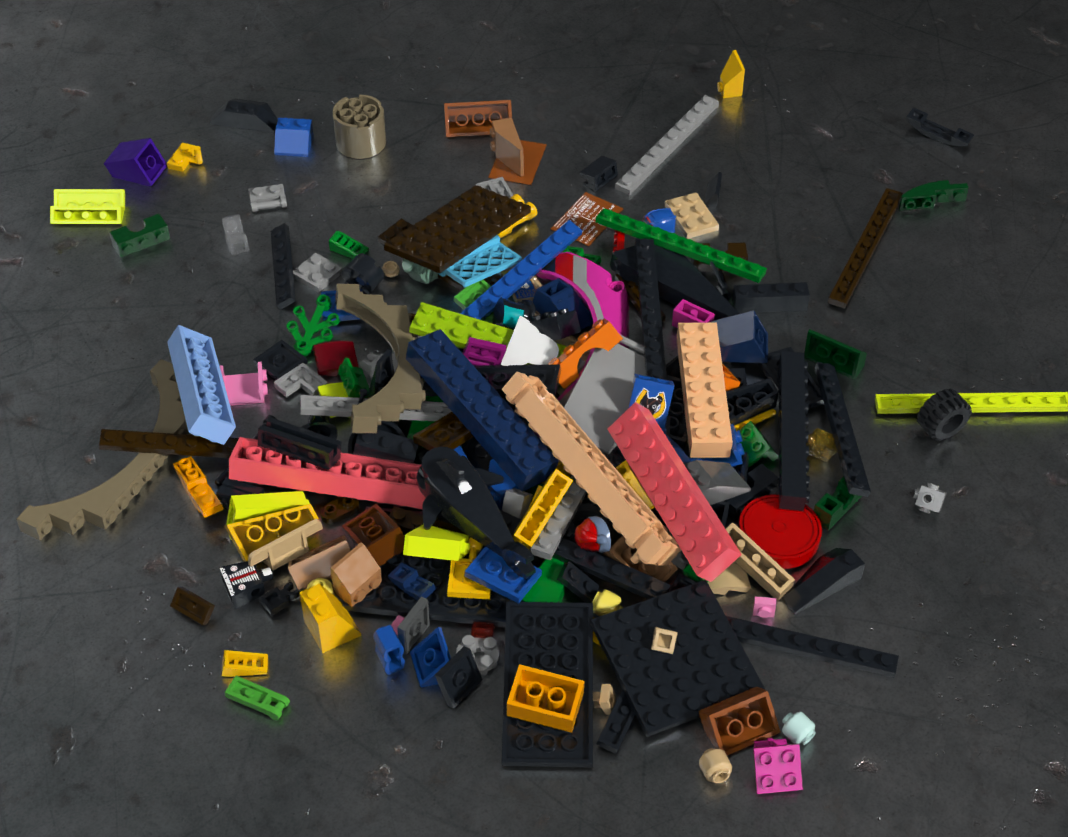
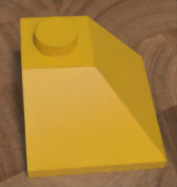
M736 50L732 51L720 75V82L717 83L718 92H721L723 98L742 96L745 69Z

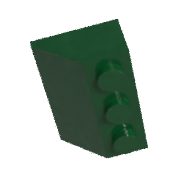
M809 329L804 358L814 363L831 364L835 366L837 373L855 380L865 365L867 353Z

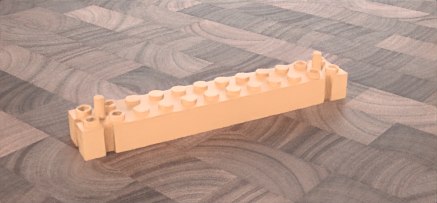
M516 372L502 388V391L506 394L505 398L517 407L514 410L517 415L527 419L529 427L541 436L540 440L546 446L551 448L552 455L556 459L561 460L564 464V469L576 478L575 482L577 485L585 489L588 493V498L601 508V514L610 519L613 523V528L626 538V544L632 549H637L630 560L634 564L641 560L645 564L667 566L681 551L674 537L670 536L667 532V528L553 394L546 390L547 387L538 377L531 375L527 377L524 373Z

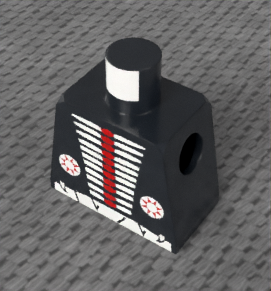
M248 561L219 567L222 581L234 609H238L264 595L263 582L273 579L270 567L258 571L256 565L250 567Z

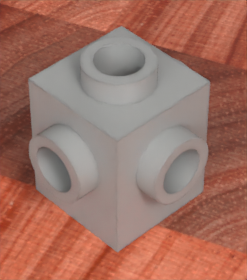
M928 482L927 486L923 484L921 488L916 489L913 499L916 500L915 505L919 506V510L930 513L931 510L939 513L947 492L938 490V485ZM926 495H930L932 500L928 501Z

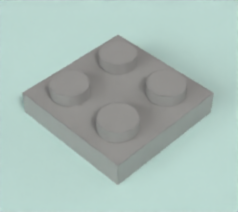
M315 252L293 270V278L319 293L339 277L343 269Z

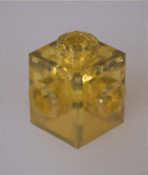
M819 428L812 434H809L808 443H806V446H809V455L827 462L837 452L833 434Z

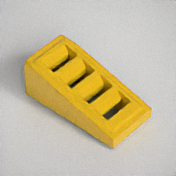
M224 650L221 676L235 677L267 674L268 654ZM256 661H260V667L256 666Z

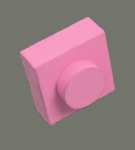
M755 596L753 616L774 618L776 598Z

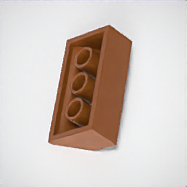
M511 100L444 103L446 137L490 135L492 121L512 118Z

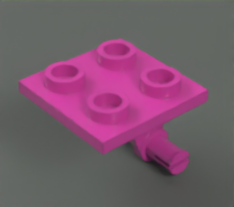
M772 737L763 741H754L756 793L765 794L803 790L799 744H787L786 738L773 739Z

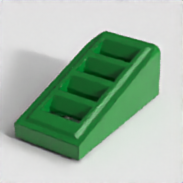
M336 231L329 239L330 251L349 258H353L359 253L367 254L369 252L367 246L340 231Z

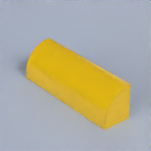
M557 469L551 473L513 532L512 537L515 542L522 543L528 549L532 547L573 482L572 479Z

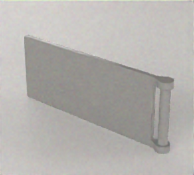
M621 335L623 339L620 343L644 354L643 345ZM616 344L609 351L595 348L564 406L565 410L599 450L608 454L614 442L607 428L629 407L634 385V373L646 376L644 356L620 344Z

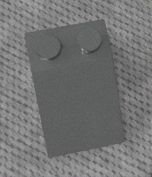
M695 460L684 464L710 505L751 491L749 485L730 463Z

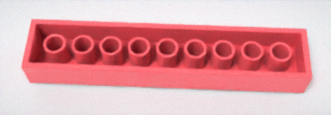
M635 402L607 430L696 575L712 582L742 554L650 410Z
M239 437L229 458V479L407 506L420 510L423 509L422 506L425 500L417 483V473L422 466L419 464L341 453V458L327 470L258 446L257 439Z

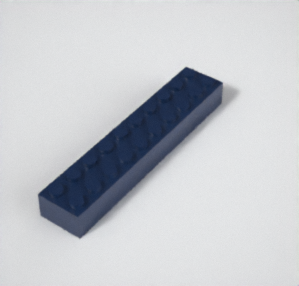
M441 329L408 342L406 360L462 424L471 431L476 440L522 492L548 479L551 473L557 469L559 460L552 455V452Z

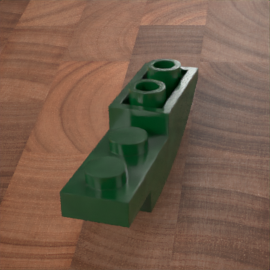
M948 180L920 185L901 196L899 210L934 208L935 203L966 201L969 189L968 184H950Z

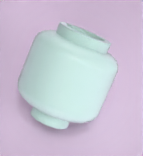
M790 712L782 720L784 723L782 733L793 744L806 745L816 734L814 722L803 712H796L795 714Z

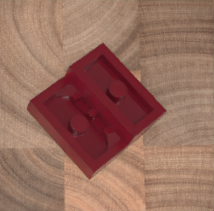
M331 341L320 343L313 347L318 375L337 377L339 366L345 358L350 359L352 367H359L353 341Z

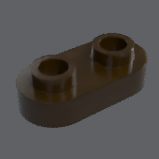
M340 497L325 504L320 510L322 521L327 524H334L354 515L359 510V501L355 498Z

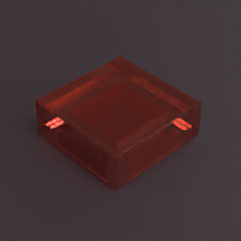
M473 622L471 629L473 637H493V623Z

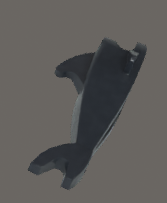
M437 447L429 450L424 455L422 466L417 473L418 487L425 497L422 506L424 529L429 530L441 514L462 532L501 556L506 564L520 577L527 579L536 573V569L531 563L534 560V555L522 543L514 541L488 489V486L502 484L504 477L484 469L475 468L465 456H460L451 448Z

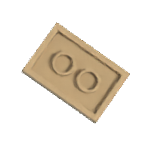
M697 192L665 201V207L671 208L673 214L676 215L675 222L687 239L719 230V224Z

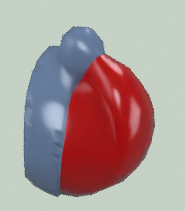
M590 516L576 527L574 533L575 541L580 548L591 552L598 551L603 553L610 551V532L602 518Z

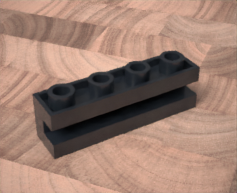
M274 418L267 420V426L262 425L258 428V446L327 470L341 458L342 441Z

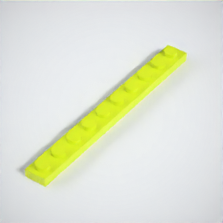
M1068 392L958 393L971 406L972 413L1068 412ZM876 394L877 414L918 413L923 404L934 394Z

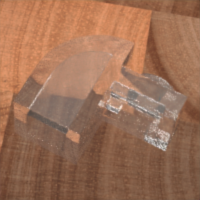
M240 215L221 218L230 254L233 256L249 252V245L246 234L243 232Z

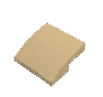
M735 561L712 582L708 581L713 594L726 595L729 590L747 593L751 588L747 572Z

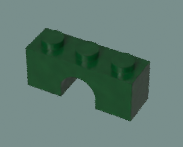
M160 214L143 219L144 229L141 231L133 232L127 226L109 232L112 245L120 258L170 239L168 226Z
M844 476L838 481V486L833 495L831 496L826 493L814 506V512L817 514L821 526L828 531L862 497L849 494Z

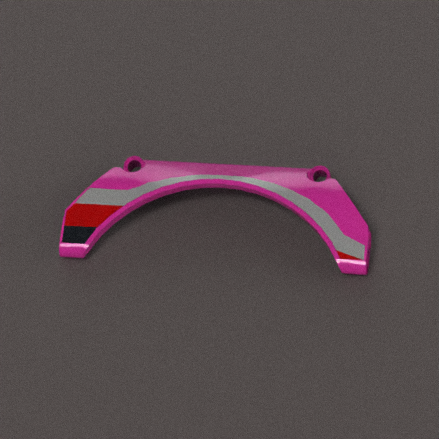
M564 252L556 256L536 274V276L542 279L555 280L559 278L573 287L577 295L588 306L592 314L593 324L605 318L619 334L629 338V297L622 281L612 282V276L608 271L584 257L571 252ZM620 342L618 343V344H620V345H622V346H624V347H626V348L629 349L628 346H626V345H624V344H622V343H620ZM595 348L590 350L585 365L578 374L579 377L557 398L563 407L567 403ZM533 431L535 435L540 439L541 436L537 432Z

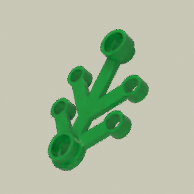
M325 294L319 295L316 299L317 308L310 323L305 316L303 306H296L293 309L295 317L299 319L305 330L303 338L298 331L299 327L296 321H289L286 325L288 332L292 333L296 341L294 349L305 357L311 354L314 345L330 341L333 338V333L328 327L336 326L340 322L339 316L336 313H331L327 320L319 323L323 312L328 311L332 307L330 297ZM321 331V335H320V336H317V337H315V338L312 339V336H313L314 334H316V333H318V332Z

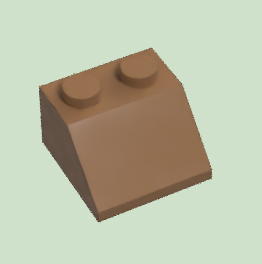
M362 542L330 568L334 594L351 607L357 602H361L372 589H376L382 582L381 568Z

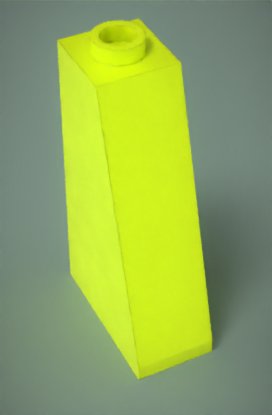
M303 491L233 495L230 500L226 525L310 503Z

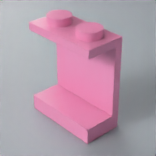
M258 362V373L226 376L223 365H220L230 406L265 403L264 395H268L267 383H264V381H267V371L262 368V362Z

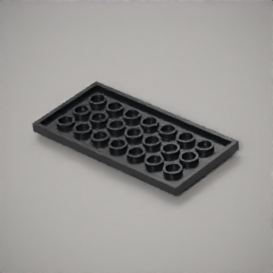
M506 602L502 766L593 768V629L590 625V621L593 619V603L520 602L518 604L516 602ZM519 664L584 681V694L572 733L507 716V701Z

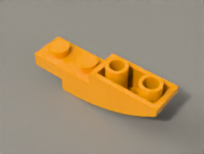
M192 456L173 463V467L189 498L204 518L223 510L222 503L208 485L205 475Z

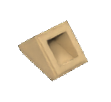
M655 627L651 649L673 654L678 632Z

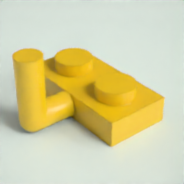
M182 142L167 162V168L183 172L189 163L201 165L203 159L200 146Z

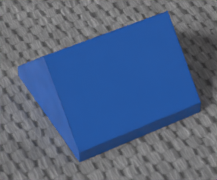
M437 627L410 651L420 687L424 688L438 684L435 674L451 659L441 627Z

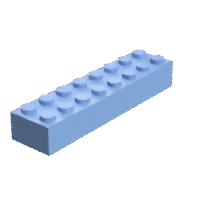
M178 325L167 343L188 432L194 436L206 438L213 443L217 442L224 445L236 428L212 338Z

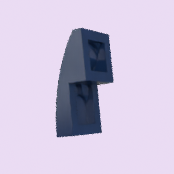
M401 563L388 575L389 580L416 600H419L421 597L427 598L436 590L434 583L420 577L416 569L404 563Z

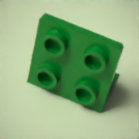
M751 421L739 430L743 440L740 443L743 446L744 452H747L749 456L748 468L762 457L766 458L768 456L773 462L779 458L761 431Z

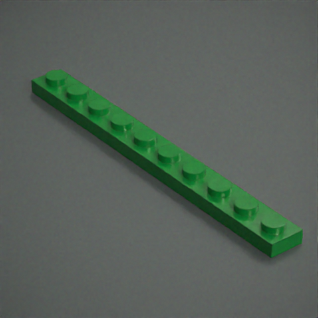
M604 208L596 216L595 223L639 239H654V245L708 265L712 261L716 268L759 283L766 274L767 268L759 264L727 254L724 251L716 250L708 245L697 243L691 239L678 236L675 233H670L626 215H621L610 209Z

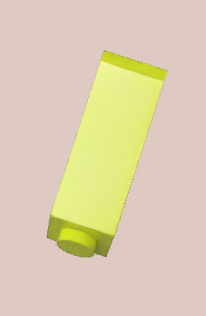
M421 525L405 534L403 555L459 561L469 553V535L435 526L425 530L424 525Z

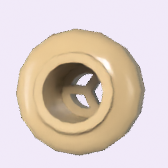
M707 749L699 759V767L707 781L722 783L729 778L732 772V764L723 750Z

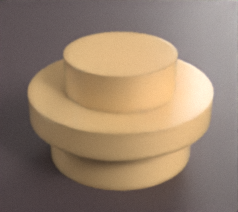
M387 261L382 266L384 276L395 277L400 272L399 266L394 261Z

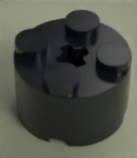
M359 253L352 258L341 273L345 280L344 284H359V289L363 294H371L384 279L383 269L380 266L377 268L374 264L376 261L373 258Z

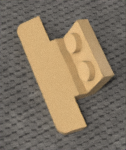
M314 519L251 552L248 556V565L252 567L262 561L273 571L309 552L306 537L322 530V523L319 519Z

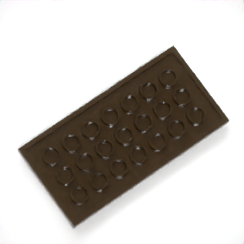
M475 185L384 243V250L432 271L441 273L531 213V206Z

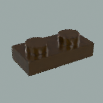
M177 587L170 607L201 625H207L215 605L184 587Z

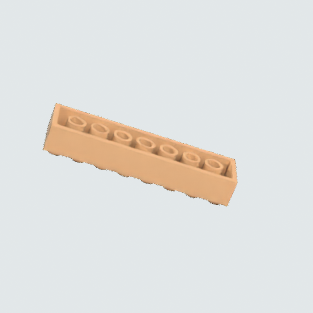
M717 322L678 323L676 339L690 458H728L731 455L733 441Z

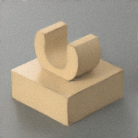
M602 684L601 692H593L594 708H602L605 715L611 714L616 701V695L611 684Z

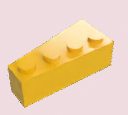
M307 504L225 525V528L242 560L246 562L251 552L319 518L312 505Z

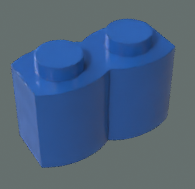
M391 625L378 628L373 635L376 643L375 653L385 672L390 675L404 668L405 660L402 656L404 648Z

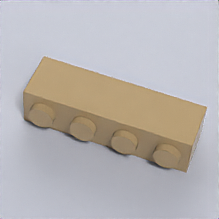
M732 522L726 528V531L742 554L735 562L773 598L779 601L792 588L795 579Z

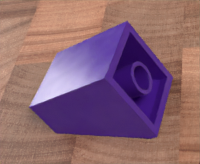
M151 138L119 143L103 163L112 177L149 187L155 183L167 167L166 161Z

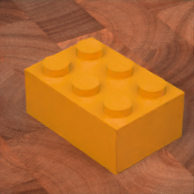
M519 664L507 701V716L572 733L584 694V681Z

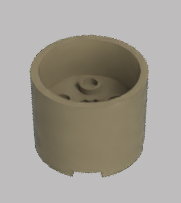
M359 94V97L350 99L345 97L335 104L333 108V121L338 151L354 159H365L379 154L386 145L384 109L381 106V102L372 96Z

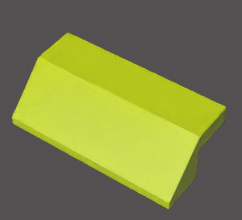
M54 189V206H50V224H122L125 211V190Z

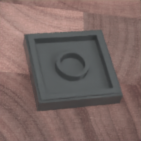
M424 597L418 600L397 627L398 638L404 648V655L410 652L430 626L428 599Z

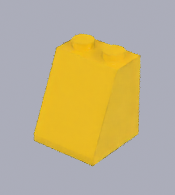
M321 584L300 592L304 622L322 653L362 636L349 612L342 606L343 602Z

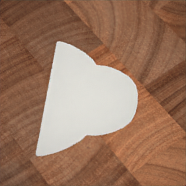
M519 316L501 365H524L527 363L547 365L558 356L559 347L551 338L539 333L538 329L529 320Z

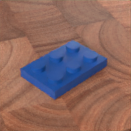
M485 547L465 570V577L519 604L541 577L542 570L535 567L536 573L524 579L516 574L501 556Z

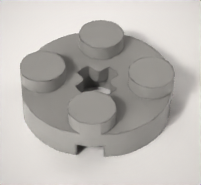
M466 635L462 638L456 653L463 646L470 648L481 676L488 674V671L493 667L494 669L497 667L500 652L493 637ZM480 652L483 655H480L479 658H475L474 653Z

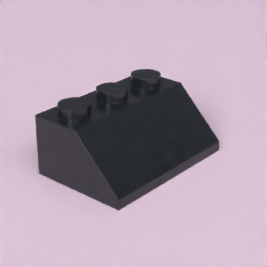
M377 429V433L358 434L353 454L414 464L419 445L414 443L412 439Z

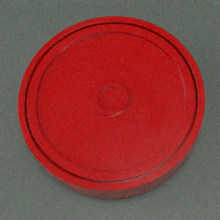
M779 495L762 496L748 503L740 515L738 528L783 569L799 567L809 562L815 556L822 536L821 522L817 514L808 505L805 504L804 511L779 509Z

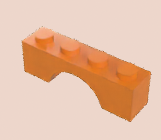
M605 318L596 321L590 331L582 333L575 344L567 346L561 356L552 359L548 363V365L560 364L561 374L558 384L563 389H566L579 377L577 366L584 352L592 348H602L609 351L623 339L613 325Z

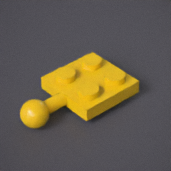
M470 537L468 541L470 543L469 559L451 560L447 596L490 599L491 589L465 577V570L474 561L478 552L483 547L481 543Z

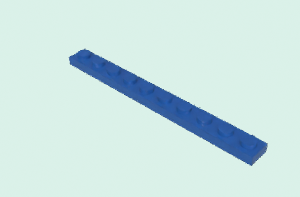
M568 220L460 314L483 321L494 311L500 297L508 299L581 236L583 230Z

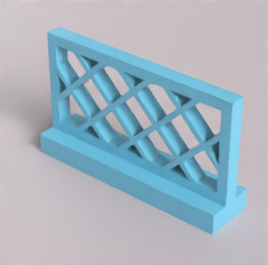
M496 235L438 274L442 277L448 275L463 287H467L517 265L523 258L500 242V237ZM463 270H473V272H466ZM462 277H471V278L465 280V279H463Z

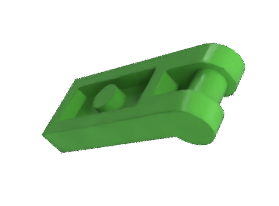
M235 676L224 692L226 698L262 712L277 721L282 716V710L287 708L290 703L286 696L239 676ZM275 702L276 705L271 706L270 703Z

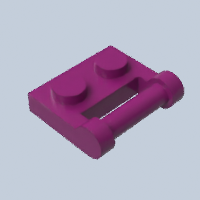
M469 337L462 353L474 366L500 365L506 353V345Z

